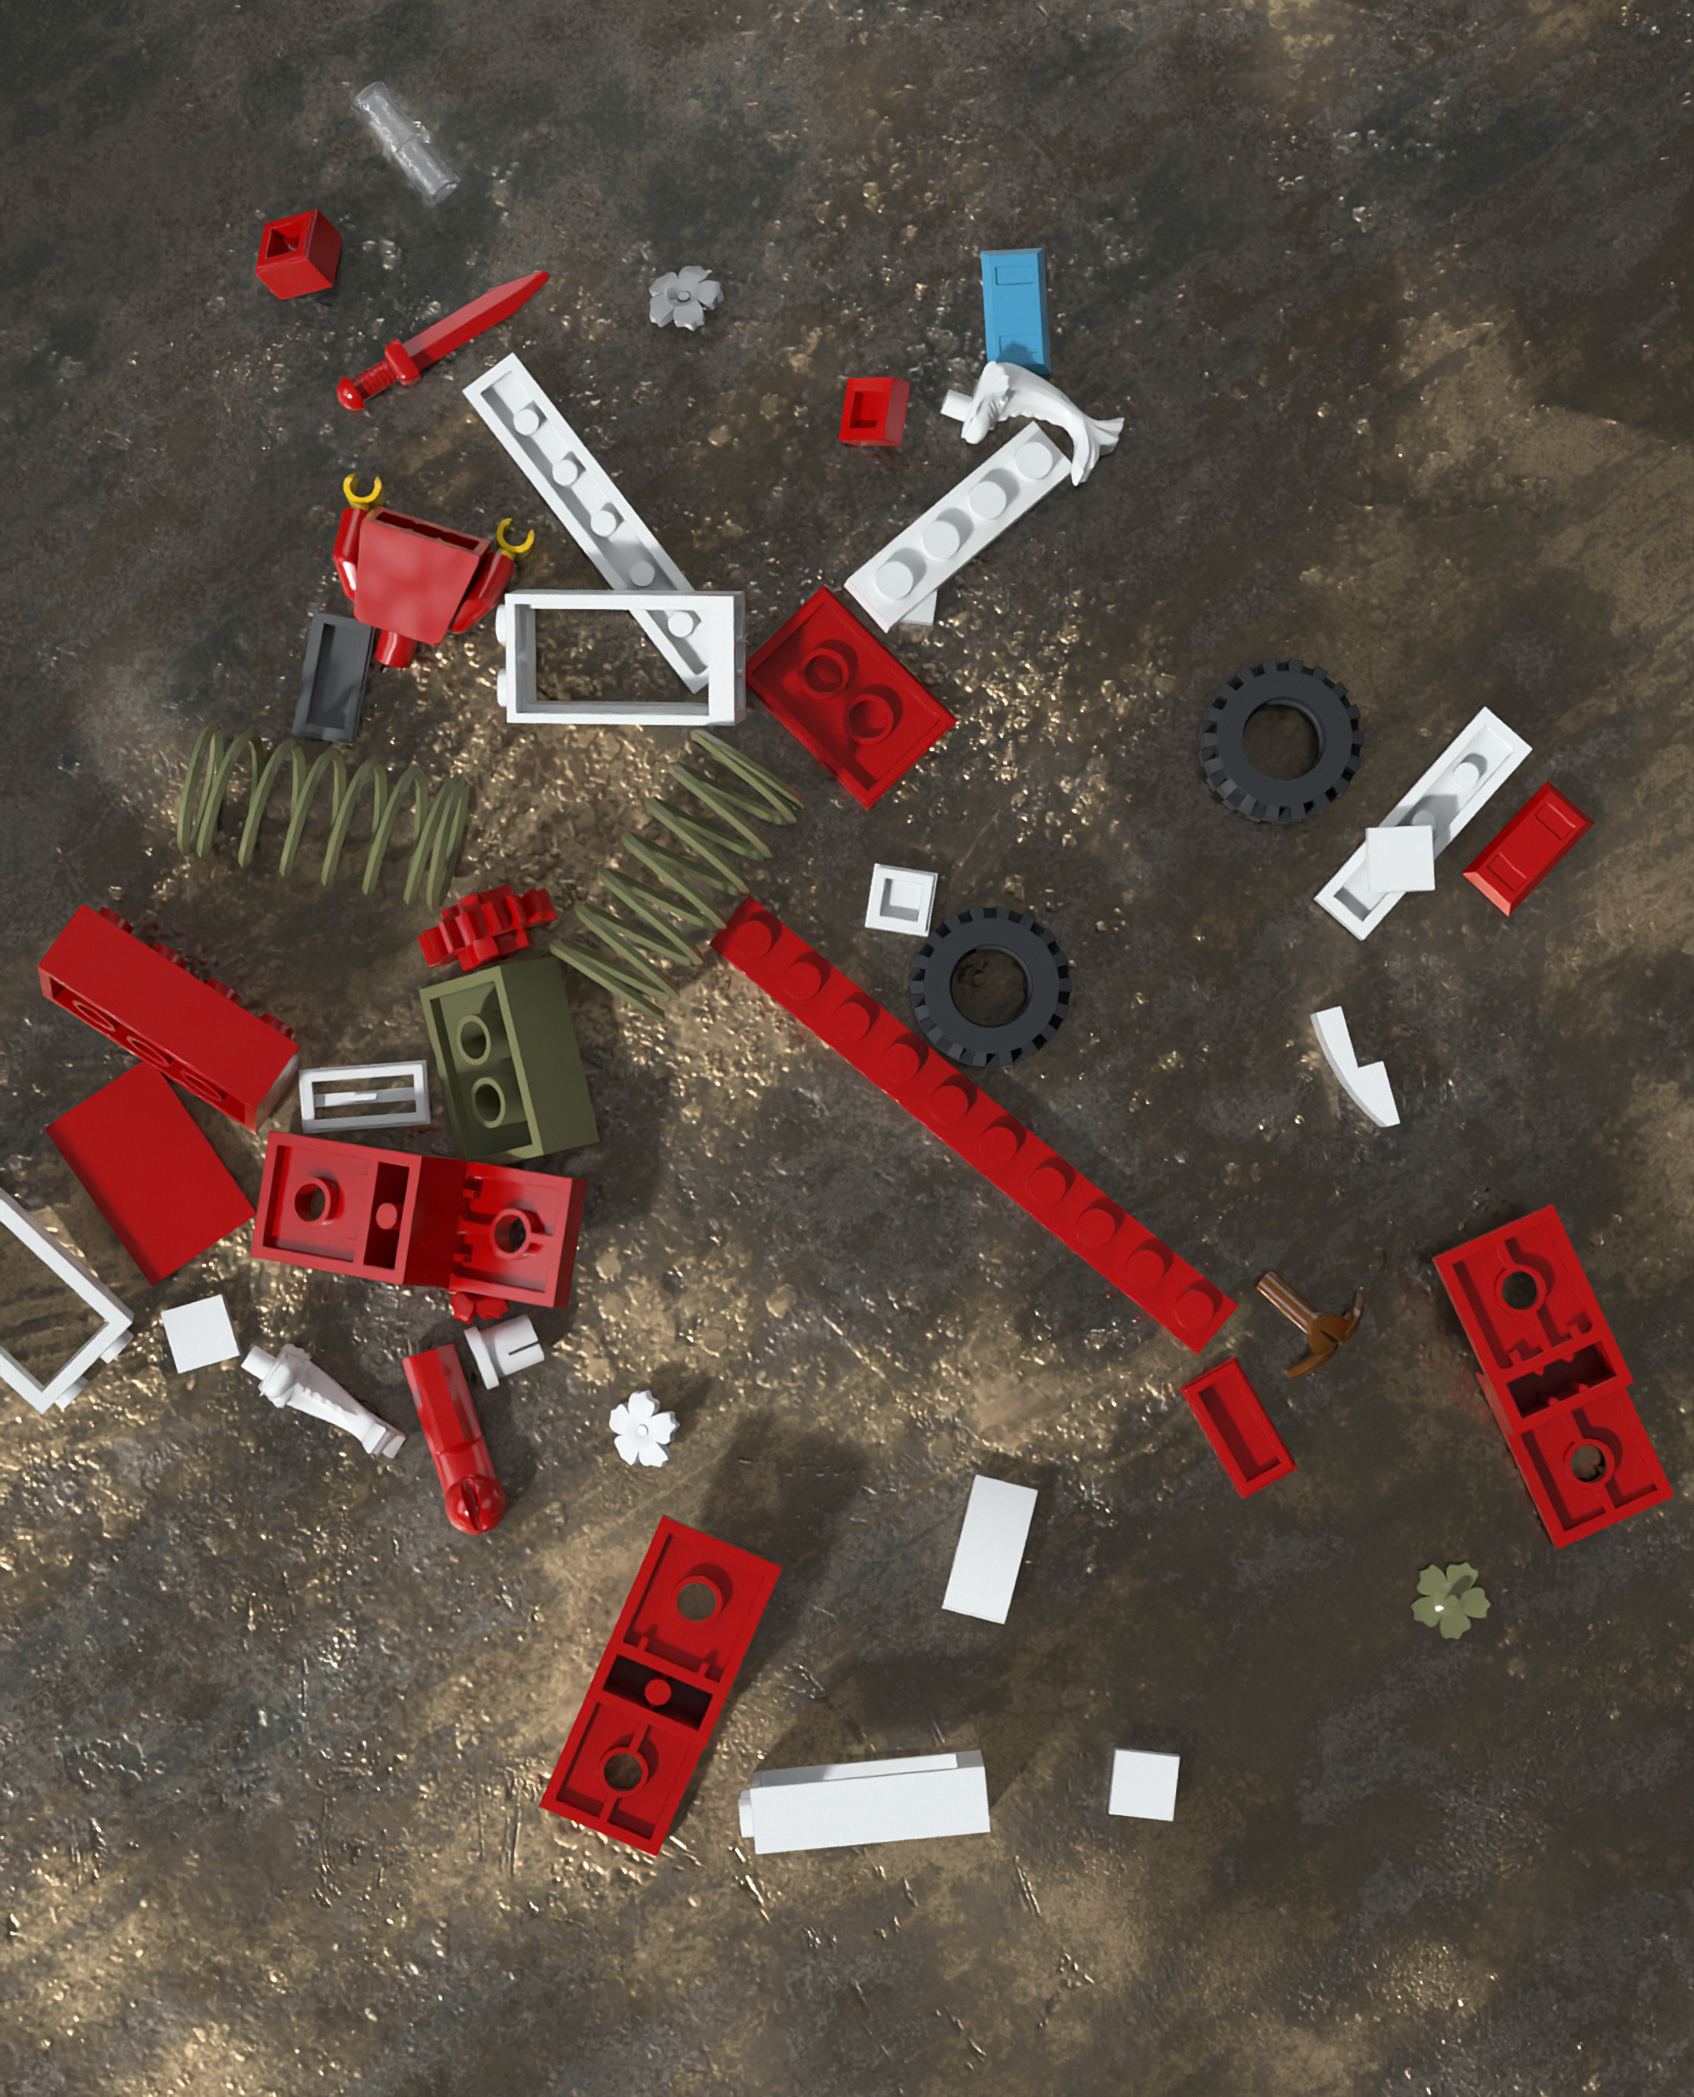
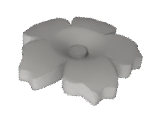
M685 266L680 271L678 277L675 272H669L656 279L649 288L652 296L649 302L651 306L649 316L651 322L657 323L659 327H663L674 319L677 327H687L694 331L696 327L705 324L703 309L714 310L717 303L725 300L722 285L717 281H712L709 273L704 271L701 266Z

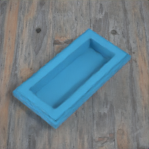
M1044 248L981 251L987 364L991 361L996 363L1007 362L1023 367L1036 375H1051Z

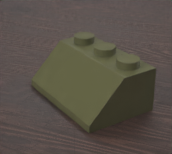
M556 955L498 965L419 990L458 1159L505 1166L600 1142L594 1109L588 1092L580 1050L576 1041L565 986Z

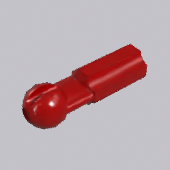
M455 1342L401 1359L445 1497V1514L450 1523L463 1533L478 1535L495 1529L505 1517L508 1507L507 1496L501 1483L497 1480Z

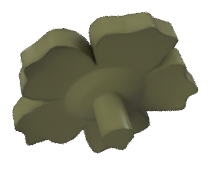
M1467 1562L1458 1565L1448 1564L1445 1575L1434 1564H1430L1426 1569L1419 1572L1420 1580L1416 1589L1427 1596L1420 1597L1411 1603L1414 1619L1423 1621L1428 1627H1433L1439 1622L1443 1638L1460 1639L1462 1633L1471 1627V1622L1465 1614L1474 1618H1485L1487 1616V1609L1491 1606V1603L1485 1598L1483 1588L1478 1586L1472 1587L1478 1576V1571L1471 1568Z

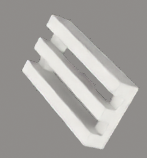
M426 1060L298 1070L303 1134L432 1124L429 1102L430 1087L428 1086L427 1075L429 1074L428 1061ZM414 1075V1087L314 1095L313 1082ZM416 1101V1112L320 1120H316L315 1115L316 1107Z

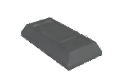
M314 609L292 734L355 745L376 627L357 621L353 615Z

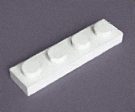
M1032 421L849 577L844 587L887 633L1071 475L1072 463L1040 427Z
M1486 707L1482 708L1377 827L1432 825L1433 857L1435 860L1532 751V748ZM1365 840L1313 899L1362 941L1406 892L1368 893Z

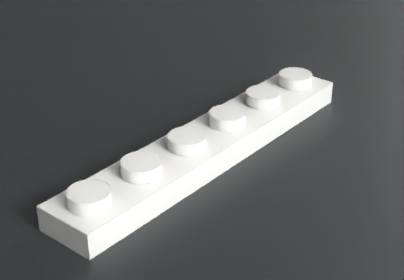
M513 352L462 390L475 410L613 590L695 591ZM628 609L694 696L709 686L708 610Z

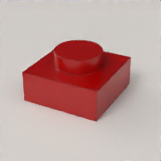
M894 377L848 378L839 441L855 446H901L910 382Z

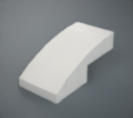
M1341 1006L1311 1014L1310 1017L1326 1059L1350 1097L1380 1127L1399 1124L1400 1120L1384 1063L1381 1061L1358 1067Z
M980 1475L975 1476L960 1539L952 1563L942 1605L943 1609L1001 1624L1005 1623L1038 1490Z

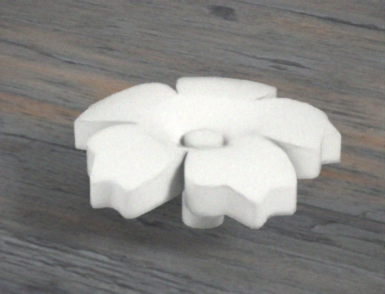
M650 1390L633 1392L629 1403L619 1404L616 1409L611 1410L609 1426L615 1433L621 1434L615 1438L614 1442L622 1459L630 1465L640 1460L645 1466L662 1467L666 1465L667 1460L672 1458L671 1451L666 1443L674 1441L675 1431L680 1426V1423L676 1421L673 1411L657 1414L660 1402L652 1397Z

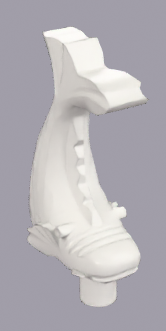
M991 361L985 366L971 397L949 389L940 411L941 414L964 422L961 437L971 444L979 443L983 440L988 430L994 429L997 421H1004L1009 416L1017 417L1024 415L1026 417H1035L1039 420H1047L1051 424L1062 426L1070 434L1074 443L1071 476L1075 486L1081 482H1086L1099 459V455H1106L1113 451L1119 440L1118 435L1125 418L1101 421L1092 419L1075 406L1058 388L1033 372L1012 363H996L995 361Z
M285 1344L275 1358L258 1346H253L241 1367L262 1380L258 1385L261 1391L260 1396L262 1394L266 1395L269 1401H272L277 1408L283 1409L285 1405H288L349 1431L361 1441L368 1454L374 1453L376 1457H379L383 1453L392 1459L405 1441L406 1434L364 1408L333 1378L309 1361L312 1357L309 1356L310 1353H305L303 1348H296L293 1344Z

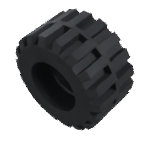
M1276 659L1262 661L1258 666L1253 668L1248 666L1238 672L1228 683H1225L1205 711L1206 715L1199 729L1198 740L1201 742V751L1198 753L1200 767H1205L1208 775L1206 782L1212 792L1217 790L1224 799L1222 803L1230 810L1237 809L1246 814V819L1255 822L1264 820L1271 821V825H1285L1291 821L1298 820L1300 822L1314 816L1331 805L1350 786L1349 782L1353 775L1358 772L1362 761L1359 754L1360 748L1364 745V731H1360L1358 719L1361 718V714L1357 704L1351 705L1347 699L1346 694L1349 692L1340 681L1335 684L1326 677L1329 673L1328 671L1319 666H1316L1314 669L1303 666L1302 660L1289 659L1287 662L1276 663ZM1281 705L1292 708L1301 713L1310 722L1317 738L1316 757L1311 766L1297 777L1287 780L1268 777L1251 764L1243 746L1245 727L1250 718L1265 707Z
M983 906L969 908L968 911L958 915L954 914L944 920L926 938L917 953L912 968L910 1000L920 1029L934 1044V1047L944 1055L946 1054L957 1060V1062L968 1066L998 1068L1013 1065L1029 1058L1052 1040L1066 1018L1069 1009L1072 978L1069 977L1067 967L1069 963L1065 952L1061 951L1055 941L1056 937L1048 928L1045 930L1032 916L1012 911L1009 907L983 908ZM981 950H998L1009 954L1019 962L1027 977L1028 995L1023 1008L1013 1019L1000 1025L987 1026L971 1021L961 1013L953 998L952 981L957 967L966 957Z

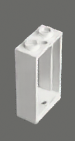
M518 589L505 594V604H500L497 608V639L499 643H506V668H501L498 673L497 698L501 707H507V723L735 726L746 719L745 591ZM535 609L708 610L709 703L536 701Z
M0 1187V1221L107 1320L44 1386L0 1345V1376L40 1414H43L54 1402L61 1409H64L89 1383L82 1374L98 1357H101L108 1364L132 1340L134 1335L127 1328L133 1323L135 1313Z
M981 1750L752 1772L750 1789L740 1790V1798L738 1799L742 1838L754 1837L756 1854L991 1832L985 1768Z

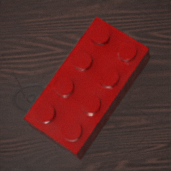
M82 903L37 966L43 996L137 1058L146 1061L163 1075L256 1135L299 1073L300 1045L293 1042L296 1036L295 1032L270 1014L264 1013L258 1019L240 1007L239 1004L242 998L221 981L209 978L205 984L185 971L188 963L171 948L159 942H156L150 948L130 935L134 930L133 926L116 912L102 907L97 913Z

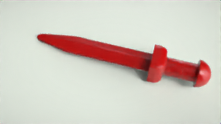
M539 271L499 285L404 344H401L398 338L392 340L385 348L384 360L351 380L345 375L339 381L336 390L339 402L348 410L360 411L366 408L364 401L397 381L404 386L416 384L421 380L419 371L514 314L548 281V273Z

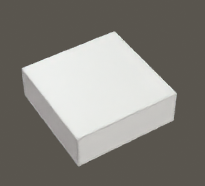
M1432 825L1365 829L1368 893L1435 890Z
M875 864L865 928L928 937L938 873Z
M225 1294L160 1312L178 1374L242 1355Z
M1115 1747L1108 1805L1109 1814L1173 1821L1180 1756L1171 1753Z

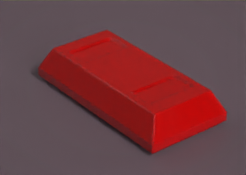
M1547 780L1461 874L1503 913L1510 916L1593 826L1594 822Z
M1235 1356L1180 1387L1242 1499L1298 1469Z

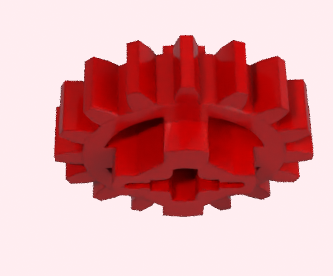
M505 884L456 901L455 905L441 911L444 921L438 923L439 926L425 930L423 935L417 937L427 966L430 968L441 965V967L459 960L463 971L469 972L488 964L509 959L518 955V952L535 945L531 934L536 933L537 929L551 925V922L557 920L558 916L546 888L539 890L531 889L516 895L512 884Z

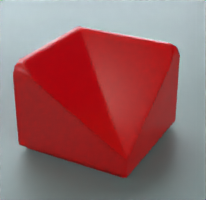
M318 209L265 223L255 274L280 299H289L333 287L342 237Z

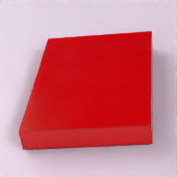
M825 585L745 662L746 689L867 811L958 723V719Z
M144 1060L44 1128L151 1286H156L257 1215L256 1207L170 1081L158 1069Z

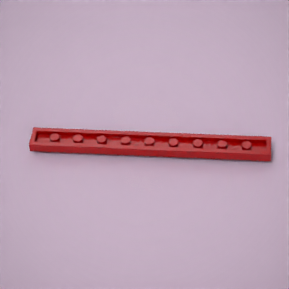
M751 896L743 902L728 920L726 930L719 931L709 943V946L1195 1354L1198 1355L1236 1310L1238 1305Z

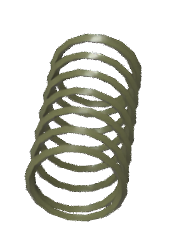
M213 719L201 730L188 766L178 816L177 842L178 848L184 856H189L195 850L201 860L210 855L217 828L220 804L238 756L247 741H250L252 747L251 796L248 818L238 855V862L243 869L251 865L259 824L270 789L280 765L288 751L291 750L293 756L292 802L288 833L279 871L284 879L293 872L300 835L312 798L322 774L332 759L334 766L333 809L327 853L320 879L325 888L334 882L338 858L354 807L362 787L373 769L375 776L374 815L362 890L367 897L375 892L381 863L396 816L404 796L414 779L416 788L414 832L403 899L408 906L416 901L424 868L437 831L428 877L427 904L433 912L442 907L455 870L467 814L469 784L463 775L455 774L442 785L428 815L426 775L421 767L416 764L401 775L387 804L386 771L380 758L375 755L367 759L358 768L346 793V766L344 758L339 749L334 746L325 750L317 758L306 779L303 750L298 740L293 737L288 738L275 749L265 768L264 748L256 730L248 728L238 735L226 752L225 757L222 728L218 722ZM210 744L205 784L196 819L190 833L195 793L206 751Z
M701 729L689 730L692 742L719 763L746 780L780 812L737 793L681 762L668 763L669 773L725 818L755 846L724 833L657 797L644 799L645 806L651 814L704 856L729 880L682 858L636 833L621 834L622 843L628 850L683 894L704 914L608 867L597 870L602 883L679 948L586 902L574 905L575 913L579 919L652 981L570 940L559 938L550 940L551 942L549 943L550 951L656 1022L666 1020L665 1012L619 980L668 1002L679 1001V990L664 973L611 929L684 965L692 967L703 965L702 953L640 897L705 929L716 932L726 930L725 917L718 908L667 864L728 894L735 896L749 895V883L742 873L695 832L754 860H772V846L766 838L722 799L762 819L783 826L796 824L795 810L806 809L804 798L793 788L741 752Z

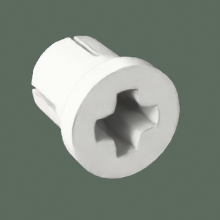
M526 1313L478 1331L476 1326L464 1330L468 1345L487 1390L499 1386V1378L545 1360Z

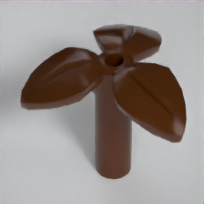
M1274 1270L1268 1272L1256 1287L1257 1290L1307 1334L1312 1350L1301 1362L1283 1370L1288 1377L1301 1376L1321 1368L1336 1354V1349L1350 1339L1362 1319L1365 1296L1358 1291L1355 1293L1352 1306L1345 1316L1342 1317L1334 1313L1320 1312Z

